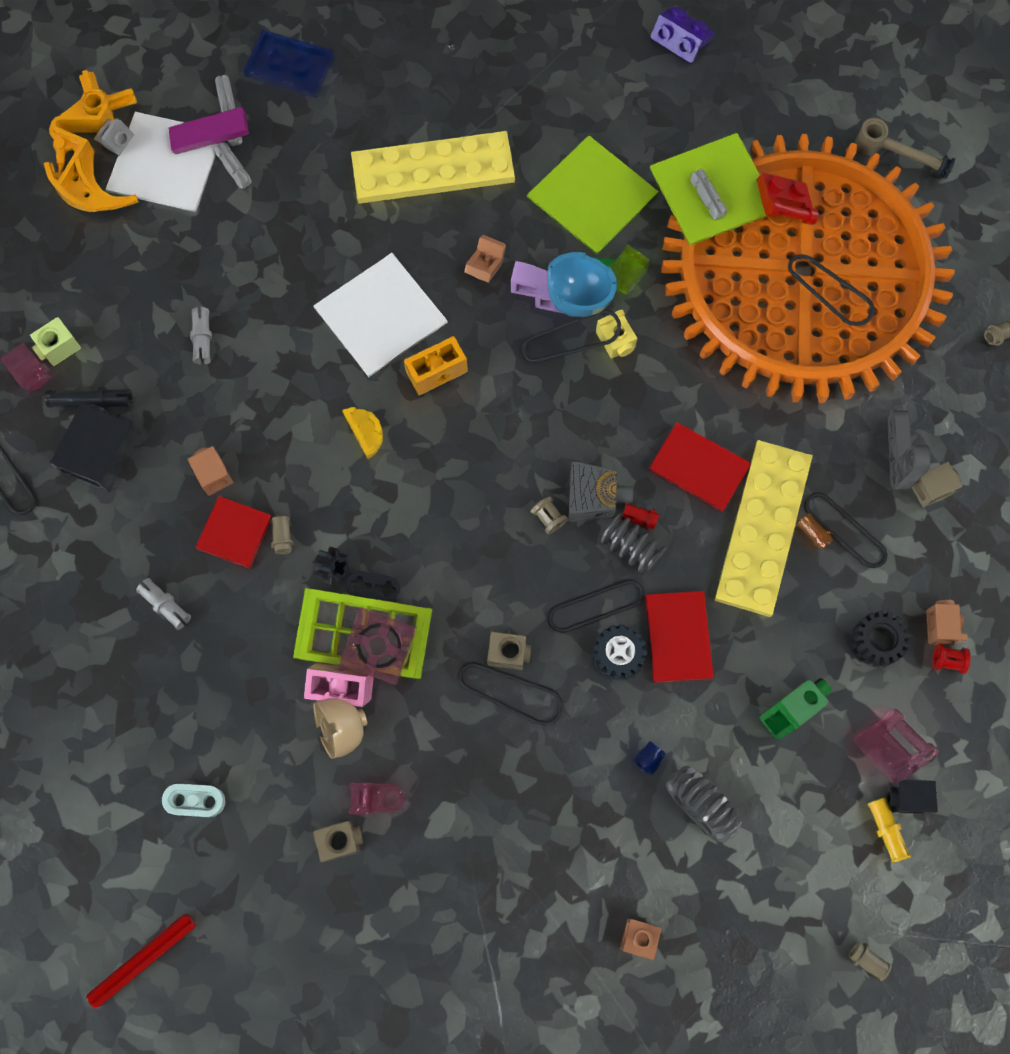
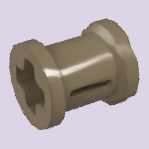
M551 496L538 502L531 510V514L533 516L537 515L546 527L545 532L548 535L557 531L568 521L567 516L561 515L553 505ZM546 511H548L550 515L553 517L552 520L548 517Z

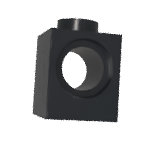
M896 780L890 782L886 798L888 805L891 806L892 813L930 814L938 812L936 781Z

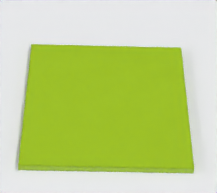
M738 133L650 165V169L689 246L768 216L764 212L756 180L760 174ZM700 169L705 171L708 176L707 181H711L721 198L719 201H722L727 208L724 217L715 220L709 212L711 209L705 206L697 192L698 188H695L690 180L691 174Z
M588 136L527 194V197L595 254H598L659 194V191L591 136Z

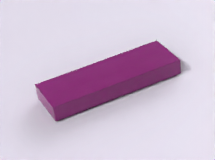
M243 107L168 127L171 150L175 155L249 135L246 111Z

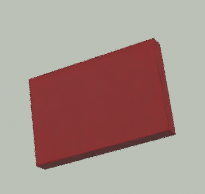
M677 422L648 471L723 512L751 463Z
M704 591L646 595L645 602L653 683L713 679Z

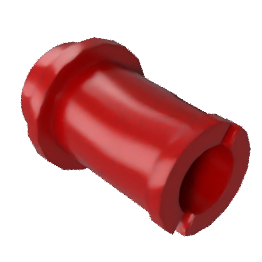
M626 503L621 520L623 521L629 517L631 523L646 527L645 530L647 531L649 528L655 530L660 514L656 513L653 508L650 511Z

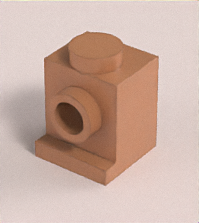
M953 600L936 601L935 605L926 610L928 645H936L938 643L943 645H959L968 640L967 634H961L964 628V616L960 613L959 605L955 604Z

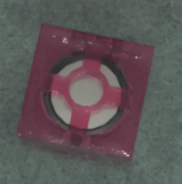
M360 607L339 665L397 685L402 670L408 662V656L412 650L413 639L418 627Z

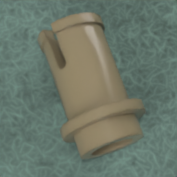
M1010 320L999 325L992 324L987 328L984 337L988 344L998 346L1005 339L1010 338Z
M276 516L271 520L274 541L271 543V548L274 549L276 554L290 553L294 546V541L290 537V518L287 516Z
M855 943L848 954L854 966H861L876 977L878 981H884L889 975L892 965L869 950L870 947L867 943Z

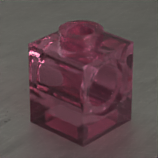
M22 343L0 358L17 383L27 393L41 388L51 378L25 343Z

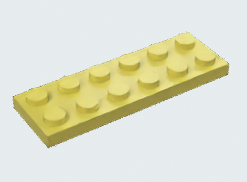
M507 131L351 152L358 204L515 182Z
M757 440L714 601L768 617L773 615L813 455Z

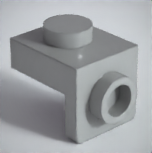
M115 118L113 121L108 119L93 140L99 146L120 156L135 134L121 120Z

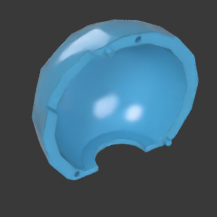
M570 252L559 255L549 263L547 272L548 290L551 301L557 310L570 317L584 318L600 313L611 303L617 290V282L610 266L607 267L599 260L589 257L582 252Z

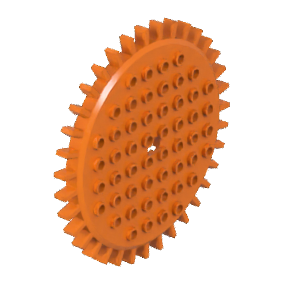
M802 134L797 150L786 151L783 136L777 135L773 145L774 153L768 155L764 154L758 140L752 141L750 147L752 161L760 175L764 172L805 182L813 208L822 212V214L818 215L817 222L814 225L804 224L802 220L781 215L776 217L766 216L737 227L741 229L742 232L740 233L732 229L689 246L685 236L684 240L665 237L662 250L681 253L680 260H663L661 273H680L681 281L667 283L664 293L665 296L685 294L687 302L673 307V319L690 313L693 314L696 322L685 329L684 337L688 340L704 332L710 341L704 344L699 356L705 359L719 348L728 356L723 360L719 371L723 376L731 371L733 365L737 362L748 369L742 380V387L746 389L753 383L756 373L770 378L766 387V396L773 397L779 388V381L793 383L791 392L793 402H799L804 393V385H816L819 403H825L830 392L828 384L839 382L841 392L845 400H848L855 393L851 379L860 376L869 392H873L879 386L878 378L873 372L874 369L881 367L886 375L894 381L902 371L891 359L898 354L911 366L920 358L921 355L907 344L910 338L927 348L936 338L919 325L922 321L940 327L946 319L947 315L928 307L930 302L947 305L952 299V292L934 288L935 281L949 282L955 274V269L935 268L934 260L947 259L952 252V247H932L930 239L939 237L946 228L944 223L925 227L921 219L931 213L934 204L929 202L914 208L909 200L914 197L919 185L914 183L902 192L895 187L893 183L896 182L901 168L898 166L890 170L885 177L875 172L874 169L877 167L880 158L878 153L875 152L864 166L853 161L857 151V144L855 143L849 145L844 153V157L831 154L833 147L832 137H826L821 146V152L808 150L807 134ZM816 186H819V187H821L823 190H822V191L816 190L815 187H816ZM842 188L848 189L849 192H843ZM841 212H847L849 216H844ZM871 213L875 215L876 218H871L868 214ZM671 215L668 228L682 232L675 216ZM760 230H766L769 234L764 235ZM787 232H793L795 236H789ZM814 234H820L822 238H816ZM841 236H847L849 240H843ZM868 237L874 238L876 242H870ZM895 239L901 240L902 244L896 243ZM712 250L714 254L708 255L705 251ZM738 252L741 254V256L736 257L732 253ZM759 254H765L768 258L763 259ZM804 254L812 258L817 257L821 259L822 262L820 264L870 298L875 307V316L869 322L860 326H853L843 322L791 275L788 270L790 260L786 256L794 257ZM801 258L793 262L792 269L795 273V266L798 262H808L809 266L815 271L812 277L800 275V277L840 313L841 308L846 309L848 314L841 313L845 318L858 322L863 321L869 316L867 311L871 310L870 305L850 289H843L840 286V282L809 260ZM844 259L848 261L849 264H843L840 260ZM868 261L875 263V266H870ZM895 263L901 264L902 268H897ZM710 274L713 276V279H707L704 275ZM737 276L740 278V281H734L731 277ZM759 278L766 279L767 283H761ZM786 280L793 281L794 285H788ZM813 282H819L821 287L814 286ZM867 286H873L875 291H870ZM895 288H900L903 293L896 292ZM704 299H710L712 303L706 304ZM735 300L739 305L733 306L730 301ZM758 303H764L766 308L759 307ZM785 305H792L794 309L788 310ZM817 306L821 311L815 312L812 307ZM895 312L901 313L903 318H898ZM735 325L738 327V330L732 331L729 326ZM762 327L766 332L760 333L757 328ZM784 330H791L793 335H787ZM812 332H819L820 337L813 336ZM839 334H846L848 339H842ZM867 335H872L875 341H870ZM784 355H791L793 360H786ZM811 357H818L820 362H814ZM843 358L847 360V363L842 364L839 359Z

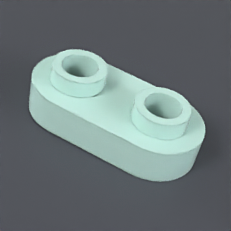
M173 784L164 791L162 805L168 813L173 815L210 818L222 812L225 806V796L220 789L213 786ZM182 794L185 797V801L182 805L178 806L176 798ZM213 796L215 804L208 808L206 800L208 797Z

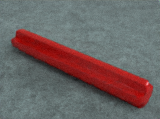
M183 914L86 995L89 1004L94 1009L103 1005L192 931L196 926L192 917L188 914Z

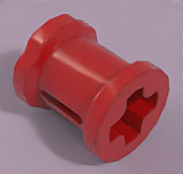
M938 643L933 651L932 667L934 670H941V668L957 670L959 674L965 675L970 666V650L964 647L961 650L945 648L943 644ZM947 657L955 658V661L948 660Z

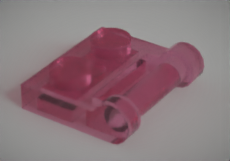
M896 708L890 710L882 720L854 737L855 744L893 785H896L934 760L939 753V750L932 743H927L904 720V715ZM895 728L918 753L912 756L889 731Z

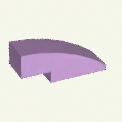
M515 261L511 277V293L535 297V308L563 313L557 310L551 301L547 282L548 271L534 265Z

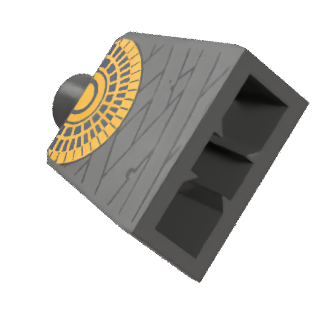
M571 461L568 522L611 518L615 514L616 503L633 502V486H617V471Z

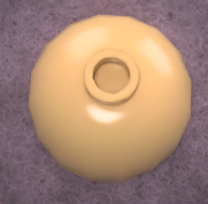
M329 698L313 704L316 726L321 727L324 736L320 737L330 758H340L353 752L360 745L364 736L363 727L367 725L363 709H357L356 706L339 698Z

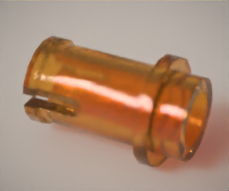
M811 513L803 517L796 525L814 543L812 546L814 548L818 547L820 551L834 540L830 536L832 533L826 531L813 518Z

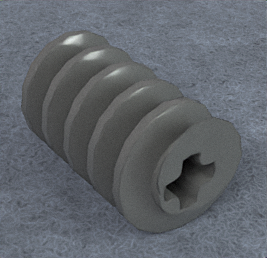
M620 513L605 530L601 543L607 544L612 541L611 551L621 548L620 558L623 559L630 555L629 565L633 566L640 562L638 572L642 573L647 569L650 571L663 556L667 547L664 546L657 550L658 540L654 539L649 543L646 542L649 533L646 531L638 536L637 533L640 526L637 524L629 529L630 518L628 517L620 522Z

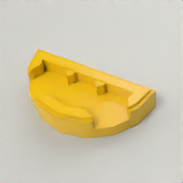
M356 407L343 409L342 412L367 459L371 458L382 445L383 431L380 421L372 412L364 409H356Z

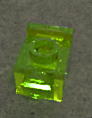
M630 245L624 248L622 254L610 266L616 276V291H622L626 295L630 293L647 273L649 259Z

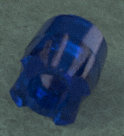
M649 741L633 761L644 772L653 775L659 768L666 753Z

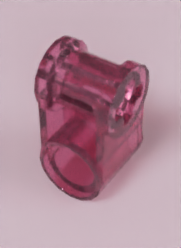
M359 782L349 783L348 788L351 789V808L348 809V815L394 814L401 812L407 805L406 792L395 784ZM395 790L399 794V802L394 807H388L385 803V796L388 792Z

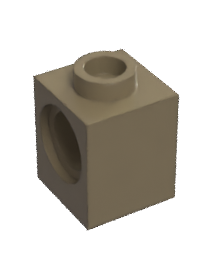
M946 462L928 470L912 486V489L922 507L925 508L954 495L963 486L957 470L952 468L949 462Z
M491 632L487 658L488 666L523 670L524 662H530L532 646L526 645L527 636ZM507 645H513L518 649V654L514 658H506L501 653L502 649Z
M351 821L313 831L320 862L323 863L359 853V845L363 844L359 826L354 827ZM339 832H344L348 839L347 845L343 849L337 850L332 843L333 837Z

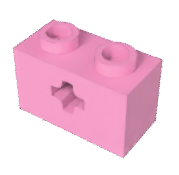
M316 663L307 668L304 699L321 701L329 698H339L351 703L353 706L363 707L372 698L374 670Z

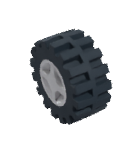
M622 624L619 626L612 625L608 629H604L594 643L592 654L595 666L601 671L600 673L604 676L607 675L609 679L624 680L638 673L647 655L645 640H642V635L639 632L636 633L634 628H627Z

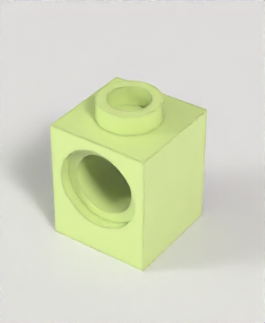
M59 317L30 334L36 343L32 347L42 361L47 358L53 366L81 349ZM58 340V341L56 342V344H54L53 346H50V344H51L53 341Z

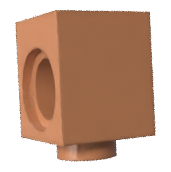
M213 446L199 449L192 457L187 459L201 487L208 496L234 483L221 457Z
M627 918L620 950L654 960L662 928Z

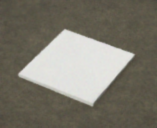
M135 112L129 129L135 135L121 155H118L105 190L106 192L123 196L136 194L137 198L196 212L216 157L214 148L220 143L175 155L171 150L168 127L184 122Z
M393 253L314 305L316 311L368 377L448 323L446 318Z

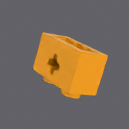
M454 336L404 360L406 374L418 396L468 372L467 358Z

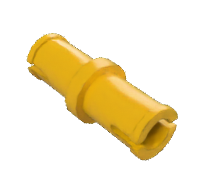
M887 798L868 803L867 805L879 829L876 831L878 837L882 836L891 862L895 863L910 858L911 855L899 831L902 829L900 823L896 824L887 803Z

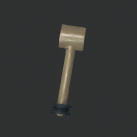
M879 118L866 120L855 138L854 143L857 144V151L863 155H873L883 147L937 169L935 175L939 176L941 174L944 179L954 170L955 158L950 160L948 155H945L943 159H940L888 138V126Z

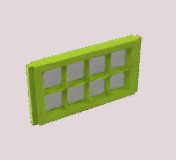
M305 588L293 658L421 679L433 609ZM376 623H386L396 627L403 635L404 651H407L406 657L401 656L396 663L384 668H374L364 663L358 654V640L355 639L356 634H361L369 625Z

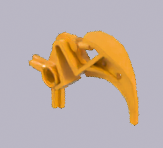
M84 70L82 71L83 74L79 75L84 91L81 99L51 121L49 133L54 140L53 148L56 151L58 172L55 171L52 162H45L43 164L47 177L61 198L67 204L79 210L97 212L133 205L139 202L136 194L116 197L109 195L100 188L94 176L95 151L87 139L73 133H98L108 119L114 120L113 110L135 104L137 99L132 88L107 95L105 91L99 89L95 73ZM70 150H74V155L63 171V167H65V154Z

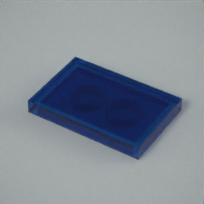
M262 29L243 73L245 77L316 98L335 55L333 50Z

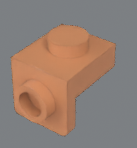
M482 235L479 238L476 252L466 263L464 273L489 283L502 265L506 245L486 235Z

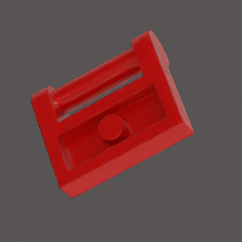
M764 172L756 179L766 215L772 217L781 215L799 219L808 225H814L817 222L818 210L812 206L805 182Z

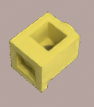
M622 309L614 312L621 321L620 332L622 335L618 336L614 342L604 345L611 359L617 356H627L634 350L637 343V337L626 320ZM608 315L597 321L596 333L601 342L611 339L616 333L617 322L613 316Z

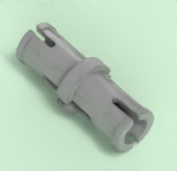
M198 307L191 311L193 330L190 332V338L193 341V363L202 365V354L205 365L211 362L210 341L212 340V332L209 331L210 312L209 309L201 307L200 318Z
M150 578L142 581L150 591L141 584L138 585L136 592L153 605V610L158 615L162 614L177 630L184 627L177 618L178 616L186 624L189 622L191 615L174 602V597L170 593L165 594Z

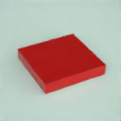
M219 496L195 548L250 569L273 517L270 514Z

